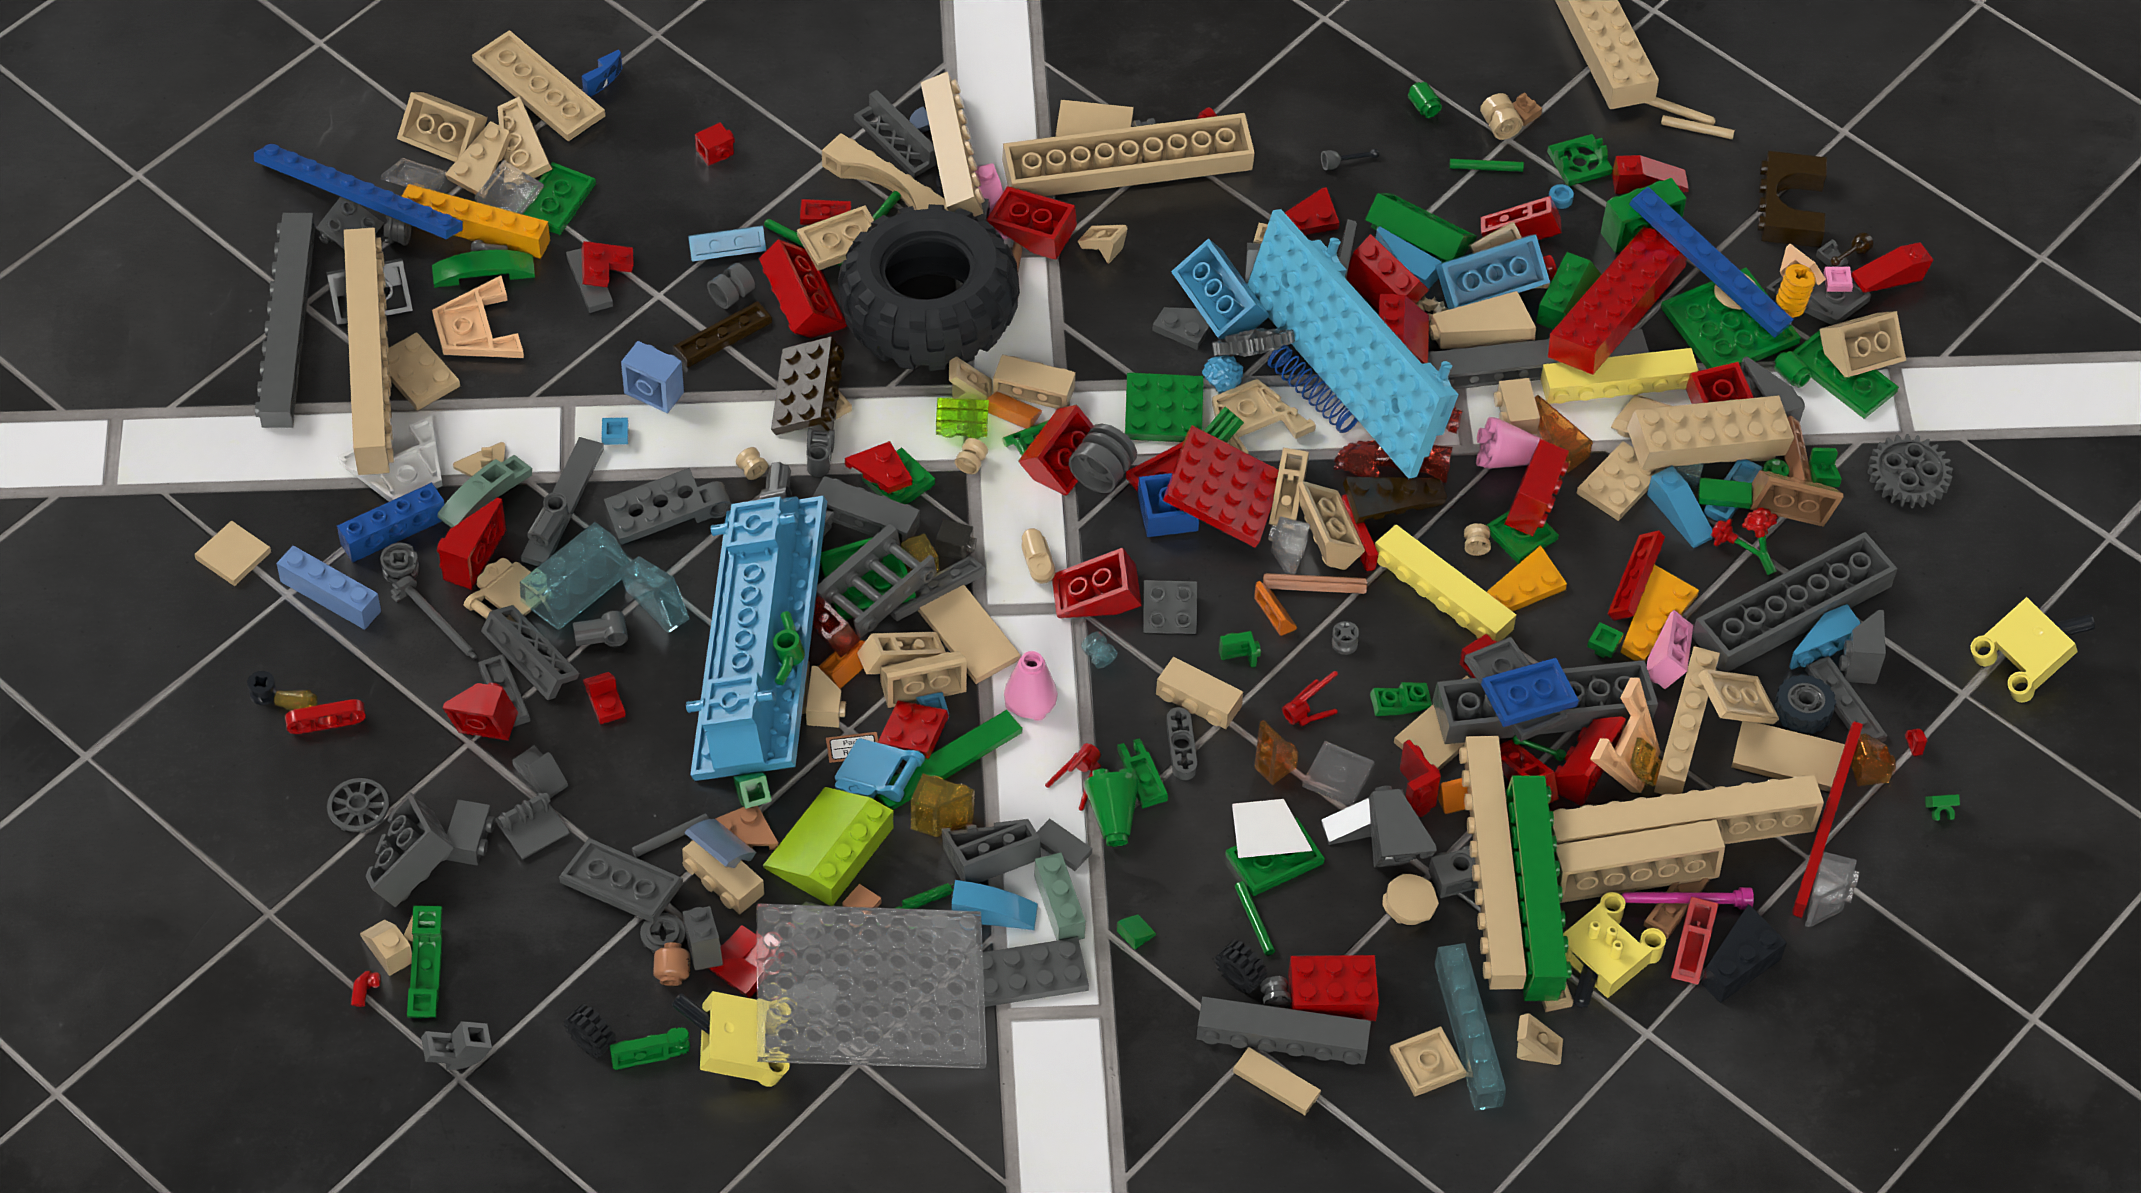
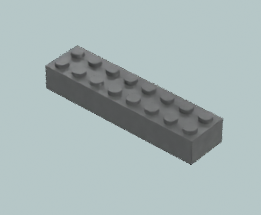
M1864 532L1697 618L1692 638L1700 648L1720 653L1716 667L1722 672H1730L1812 629L1824 613L1846 604L1852 608L1892 587L1897 567L1869 535Z
M1645 660L1562 669L1579 700L1577 707L1563 710L1568 717L1566 723L1540 734L1582 730L1583 727L1588 728L1593 719L1622 716L1626 718L1625 725H1627L1631 715L1620 697L1630 678H1640L1651 720L1653 721L1658 702ZM1476 678L1437 682L1432 701L1444 744L1464 743L1466 737L1499 736V739L1515 736L1510 726H1502L1483 687Z

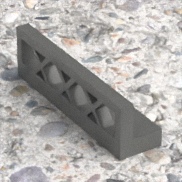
M878 90L870 93L869 106L854 114V120L914 178L937 165L933 143ZM873 113L878 118V121L868 122L864 118ZM879 130H890L893 136H882L879 134ZM894 145H906L908 151H897ZM919 159L923 163L914 168L909 163V160Z
M514 605L489 612L481 632L547 700L556 698L562 684L578 679L580 673ZM510 615L516 622L508 620L505 616ZM521 633L530 635L533 639L526 638ZM538 650L546 652L549 656L542 655ZM554 667L562 669L566 673L560 674Z

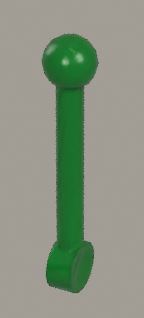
M1516 735L1513 736V743L1516 745L1524 744L1554 755L1559 761L1564 760L1566 757V752L1562 749L1556 751L1528 740L1520 742Z

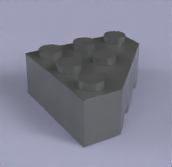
M411 792L391 811L388 818L391 826L388 833L381 836L375 851L378 859L375 866L369 867L365 876L371 889L394 907L401 901L406 900L410 896L411 891L421 881L426 880L431 871L440 862L446 860L454 849L435 812Z

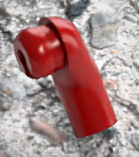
M365 971L354 981L351 1006L365 1007L367 990L370 987L377 988L380 986L381 975L378 972Z

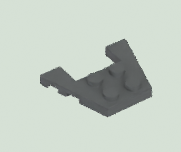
M1833 239L1817 250L1816 257L1828 267H1849L1847 258L1841 260L1838 266L1831 264L1832 257L1841 255L1837 249L1838 245ZM1782 276L1767 286L1765 290L1768 296L1775 300L1780 284L1783 281ZM1853 278L1852 292H1827L1825 281L1819 286L1815 283L1804 313L1831 325L1839 324L1870 302L1871 294L1870 292L1863 293Z

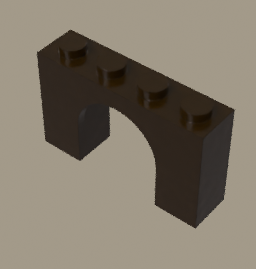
M1768 151L1766 160H1762L1760 165V175H1764V179L1760 180L1759 193H1762L1763 197L1759 199L1758 212H1762V216H1759L1757 230L1762 231L1761 241L1821 248L1825 233V213L1802 211L1788 207L1779 199L1778 194L1788 189L1822 192L1826 179L1827 157Z

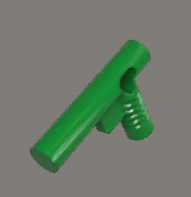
M1048 421L1003 437L1004 445L1007 447L1014 444L1022 456L1028 446L1034 441V436L1040 433Z

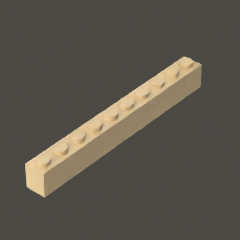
M1469 736L1465 739L1464 747L1459 749L1460 764H1465V770L1462 771V786L1467 787L1468 794H1465L1464 805L1465 810H1470V817L1467 818V832L1473 836V841H1470V857L1475 858L1476 865L1472 866L1473 881H1478V889H1475L1476 906L1480 905L1481 913H1478L1477 922L1478 929L1483 930L1484 935L1480 939L1481 954H1486V962H1483V977L1489 980L1490 990L1523 989L1526 979V967L1499 736Z

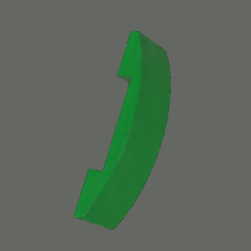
M512 250L472 251L443 259L432 265L434 288L459 285L460 278L509 274L510 280L535 277L533 255Z
M413 906V947L407 1017L436 1018L442 959V906Z

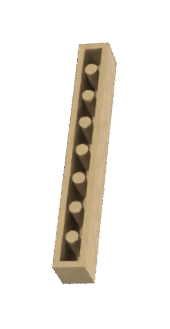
M945 72L921 82L945 203L948 211L955 212L958 208L972 212L973 216L976 217L983 214L981 203L985 202L980 188H978L981 186L980 179L977 173L974 172L978 168L973 156H971L974 155L973 147L970 141H968L971 139L967 126L964 125L968 122L964 111L961 110L964 108L963 101L959 95L961 90L957 80H952L949 73Z

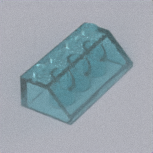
M594 522L520 581V600L553 627L560 630L633 571V566L615 537Z

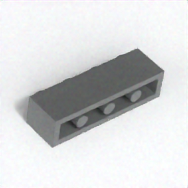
M824 476L812 496L825 497L827 500L826 511L834 513L831 517L834 523L873 537L890 523L897 529L900 541L899 546L908 548L920 526L919 509L909 504L893 501L887 496H879L868 492L864 488L851 486L839 479Z

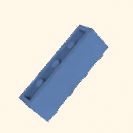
M292 546L276 563L280 582L364 630L381 612L378 593L295 546Z

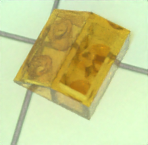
M922 774L911 798V829L938 837L942 835L941 829L950 828V831H954L973 823V789L964 784H954L945 781L939 776Z

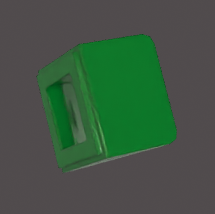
M1138 914L1117 922V932L1134 950L1156 935L1153 929Z

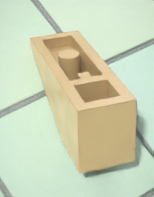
M1283 447L1269 524L1295 529L1300 506L1298 484L1301 481L1305 482L1309 452Z
M937 632L874 633L868 637L857 654L866 674H880V667L887 666L890 663L912 661L919 657H932L946 651Z

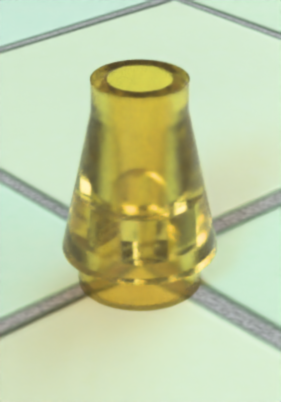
M278 690L274 702L276 706L292 711L317 706V696L310 690Z

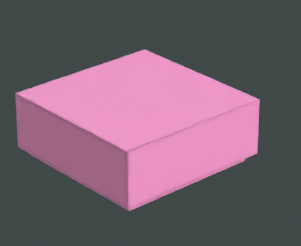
M1825 267L1824 277L1826 278L1827 292H1852L1853 283L1850 267Z

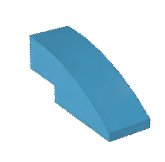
M955 880L952 915L979 918V924L1028 930L1035 929L1038 903L995 887Z

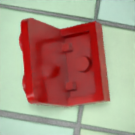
M1407 740L1403 743L1400 770L1409 781L1405 798L1416 815L1422 817L1431 808L1436 806L1441 775L1438 768L1434 764H1430L1424 757L1422 749L1418 745H1414L1411 740Z

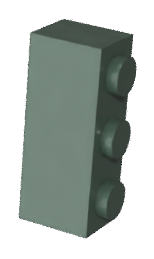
M1062 853L1036 858L1034 877L1056 941L1076 937L1079 940L1085 939L1086 921Z

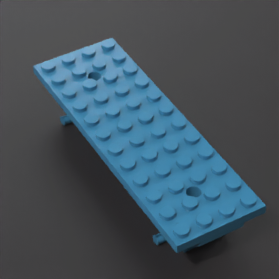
M779 496L731 504V510L726 512L725 523L711 525V534L713 536L723 534L703 687L701 700L686 702L688 713L699 711L690 774L694 781L796 766L827 500L824 496L798 499V497L782 499ZM789 611L793 618L796 632L802 642L805 656L801 663L792 667L785 684L778 685L774 680L782 664L775 651L773 639L778 632L785 630L780 615L782 612Z

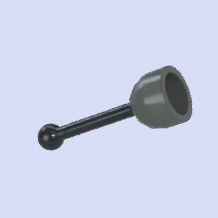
M1372 149L1370 152L1340 156L1334 150H1326L1321 153V162L1324 170H1332L1337 168L1343 160L1364 157L1378 158L1380 152L1378 149Z

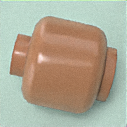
M665 943L664 948L655 951L653 975L660 980V984L678 986L682 984V981L689 978L690 953L681 948L679 943Z

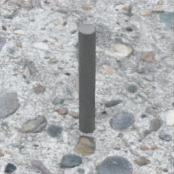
M706 813L632 847V852L637 858L686 835L685 831L689 827L707 820L709 817Z

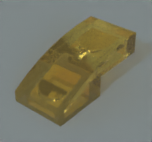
M1637 738L1630 761L1631 768L1645 785L1656 786L1662 760L1655 756L1657 749L1643 738Z

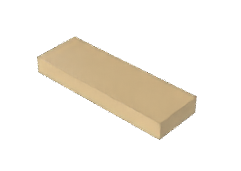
M1248 1047L1233 1068V1073L1303 1115L1307 1114L1321 1093V1090L1250 1047Z

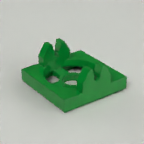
M1593 134L1548 146L1547 152L1567 186L1612 174L1613 168L1607 160V145H1603L1602 138L1595 139ZM1577 148H1587L1593 151L1594 154L1586 156L1579 153ZM1565 151H1569L1571 154L1569 161L1568 156H1564ZM1580 158L1585 160L1586 164L1584 166H1577L1573 163V160ZM1598 161L1597 167L1590 171L1588 169L1589 163Z

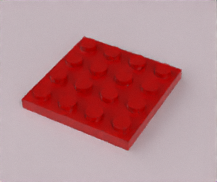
M1192 425L1185 437L1163 501L1256 548L1260 542L1274 501L1279 470Z

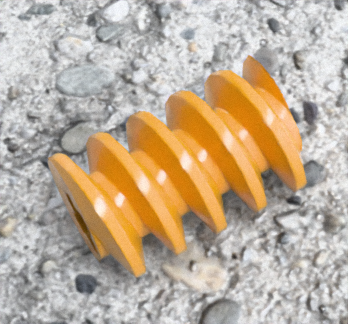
M1802 264L1788 266L1776 295L1778 306L1792 318L1799 317L1804 313L1813 291L1816 277L1810 268Z

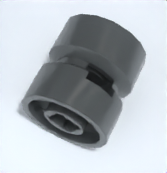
M734 263L723 274H719L707 283V288L712 299L720 307L728 309L738 302L739 295L745 297L755 289V282L750 272L742 264Z

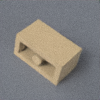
M1529 378L1499 381L1498 390L1494 392L1495 407L1500 409L1499 419L1531 434H1537L1540 415Z

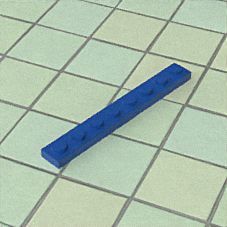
M1647 187L1631 200L1629 205L1774 338L1791 325L1794 320L1653 190Z

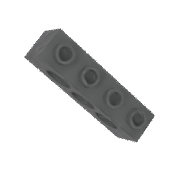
M1470 845L1458 851L1450 853L1441 852L1431 857L1429 874L1439 898L1478 889V881H1473L1472 866L1476 865L1475 858L1470 857ZM1456 868H1462L1464 871L1457 870Z

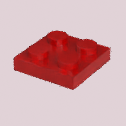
M897 701L878 743L902 750H915L929 759L947 722L948 712L945 709Z

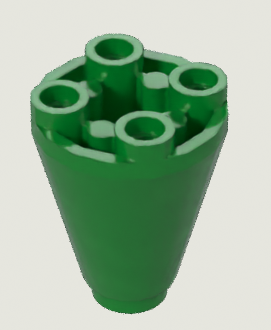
M1132 768L1121 769L1119 772H1109L1108 769H1096L1092 771L1093 776L1085 780L1084 787L1103 839L1106 840L1107 846L1117 847L1126 845L1131 833L1139 783L1138 776H1136L1135 769Z

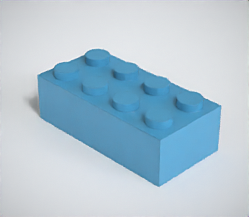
M1536 235L1526 236L1435 265L1449 310L1515 291L1520 293L1550 283Z

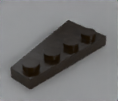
M1346 477L1343 482L1356 524L1363 523L1367 518L1381 519L1390 513H1395L1396 515L1403 514L1408 509L1421 510L1444 505L1447 500L1441 478Z

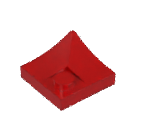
M741 925L720 946L723 965L708 969L741 994L751 998L785 955L780 949Z

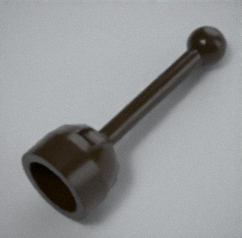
M1864 232L1859 233L1852 239V248L1838 257H1832L1831 264L1838 266L1841 260L1853 252L1857 254L1868 252L1873 247L1872 237Z

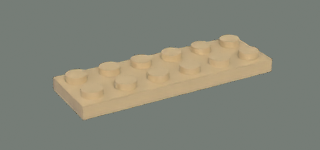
M510 30L472 55L475 64L516 98L520 96L525 106L567 141H570L605 117V109Z

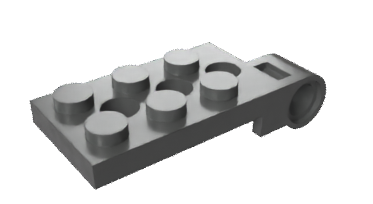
M690 467L604 499L621 545L695 518L697 523L710 518H721L726 515L727 511L731 510L732 504L722 482L715 481L697 487ZM685 491L693 492L688 498H680V495ZM661 500L668 501L664 507L659 508L655 506ZM634 510H643V513L640 516H631V513Z

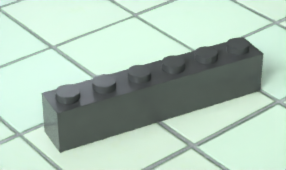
M1202 996L1196 1040H1202L1208 1044H1229L1236 1048H1256L1263 1052H1284L1291 1056H1311L1324 1061L1330 1059L1339 1060L1351 1065L1365 1064L1371 1021Z

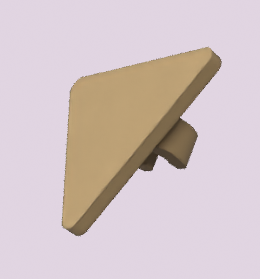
M500 442L490 447H482L481 451L454 462L453 468L472 477L493 460L504 461L505 443Z

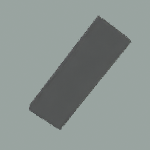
M582 248L566 252V258L589 313L613 307V300L607 287L582 284Z
M504 654L478 662L485 684L497 683L501 685L517 709L518 714L513 727L530 722L529 713Z

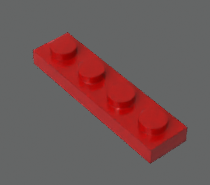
M1660 530L1639 535L1608 611V615L1613 621L1634 616L1637 611L1638 604L1665 539Z

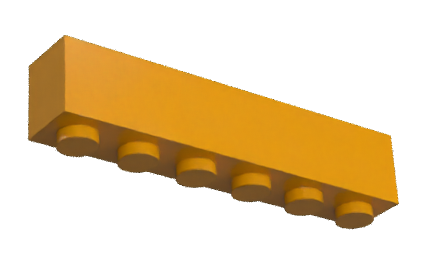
M411 184L407 185L401 196L463 221V230L454 236L473 241L482 240L486 244L506 245L508 250L528 253L539 259L542 258L550 242L548 221Z

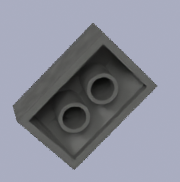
M403 260L385 261L383 267L386 286L384 294L386 295L387 306L385 316L413 311ZM346 270L326 272L337 325L348 323Z

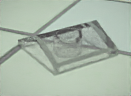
M402 158L381 175V179L404 187L411 184L438 192L446 179L445 174L447 171Z
M503 160L474 199L478 203L523 215L544 188V184Z

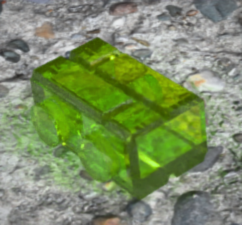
M937 398L936 435H942L946 438L954 436H968L975 439L987 437L989 400Z

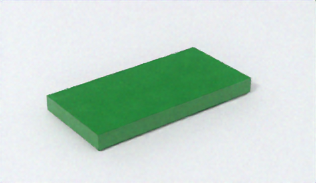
M1820 330L1793 351L1795 355L1810 367L1809 371L1812 372L1811 378L1863 419L1867 418L1898 392L1899 387L1876 369L1844 377L1824 354Z

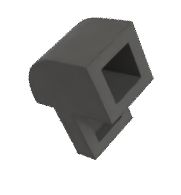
M461 1021L453 1033L426 1031L421 1037L425 1061L445 1063L447 1070H458L475 1065L492 1049L488 1025L485 1023Z

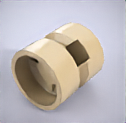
M1504 93L1492 95L1481 105L1480 111L1489 124L1495 138L1499 140L1509 139L1521 130L1523 126L1522 119L1514 109L1508 95Z

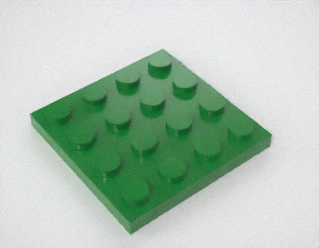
M1747 267L1740 270L1742 273L1746 274L1749 278H1751L1756 283V285L1768 296V294L1764 291V289L1757 282L1754 276L1750 273ZM1713 281L1661 303L1662 311L1692 348L1706 369L1739 362L1741 367L1744 357H1749L1756 362L1800 343L1801 337L1792 325L1774 338L1743 309H1733L1723 305L1715 295V283Z

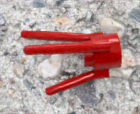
M1333 671L1320 682L1318 679L1314 680L1292 701L1282 707L1283 715L1290 724L1295 725L1299 723L1303 727L1309 722L1337 714L1338 710L1332 709L1307 716V713L1310 712V707L1306 700L1335 678L1338 672Z
M1083 744L1078 753H1075L1045 784V787L1049 788L1065 772H1072L1075 768L1082 772L1090 770L1089 777H1092V771L1101 767L1097 762L1101 757L1098 748L1092 744ZM1085 789L1079 805L1080 811L1084 810L1088 799Z

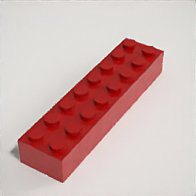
M1644 226L1550 333L1548 358L1594 375L1686 267L1687 257L1658 231Z

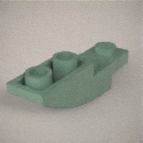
M515 455L503 462L497 459L493 460L475 473L451 496L438 512L437 517L451 528L500 495L532 476V467Z

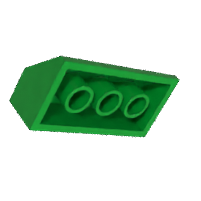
M1377 193L1365 219L1372 223L1371 228L1377 230L1380 226L1404 241L1414 244L1415 247L1425 253L1430 252L1436 255V259L1442 263L1463 257L1469 249L1468 245L1474 243L1477 235L1392 193Z

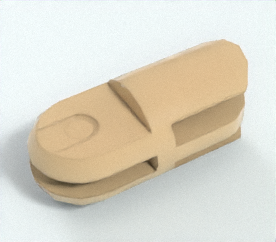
M1029 528L1022 535L1021 544L1026 564L1035 582L1040 584L1048 583L1055 576V567L1048 543L1039 530Z

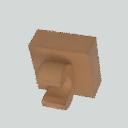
M1525 92L1512 103L1522 119L1523 126L1532 122L1542 113V108L1536 104L1535 100L1530 99Z

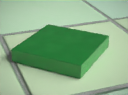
M1509 511L1486 525L1490 529V536L1518 564L1540 545L1544 549L1558 540L1559 537L1557 532L1547 522H1545L1542 529L1537 527L1534 536L1504 525Z

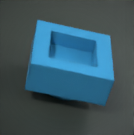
M602 418L601 439L604 445L628 444V418Z

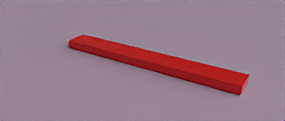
M1855 721L1851 724L1792 911L1794 916L1800 918L1803 917L1863 727V724Z

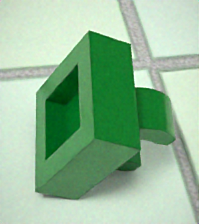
M1599 622L1588 641L1587 647L1595 650L1594 654L1599 657L1605 658L1608 656L1611 658L1619 646L1624 633Z
M1959 794L1925 797L1926 808L1935 807L1932 811L1934 821L1940 820L1941 810L1947 812L1948 820L1955 818V811L1951 806L1960 805Z

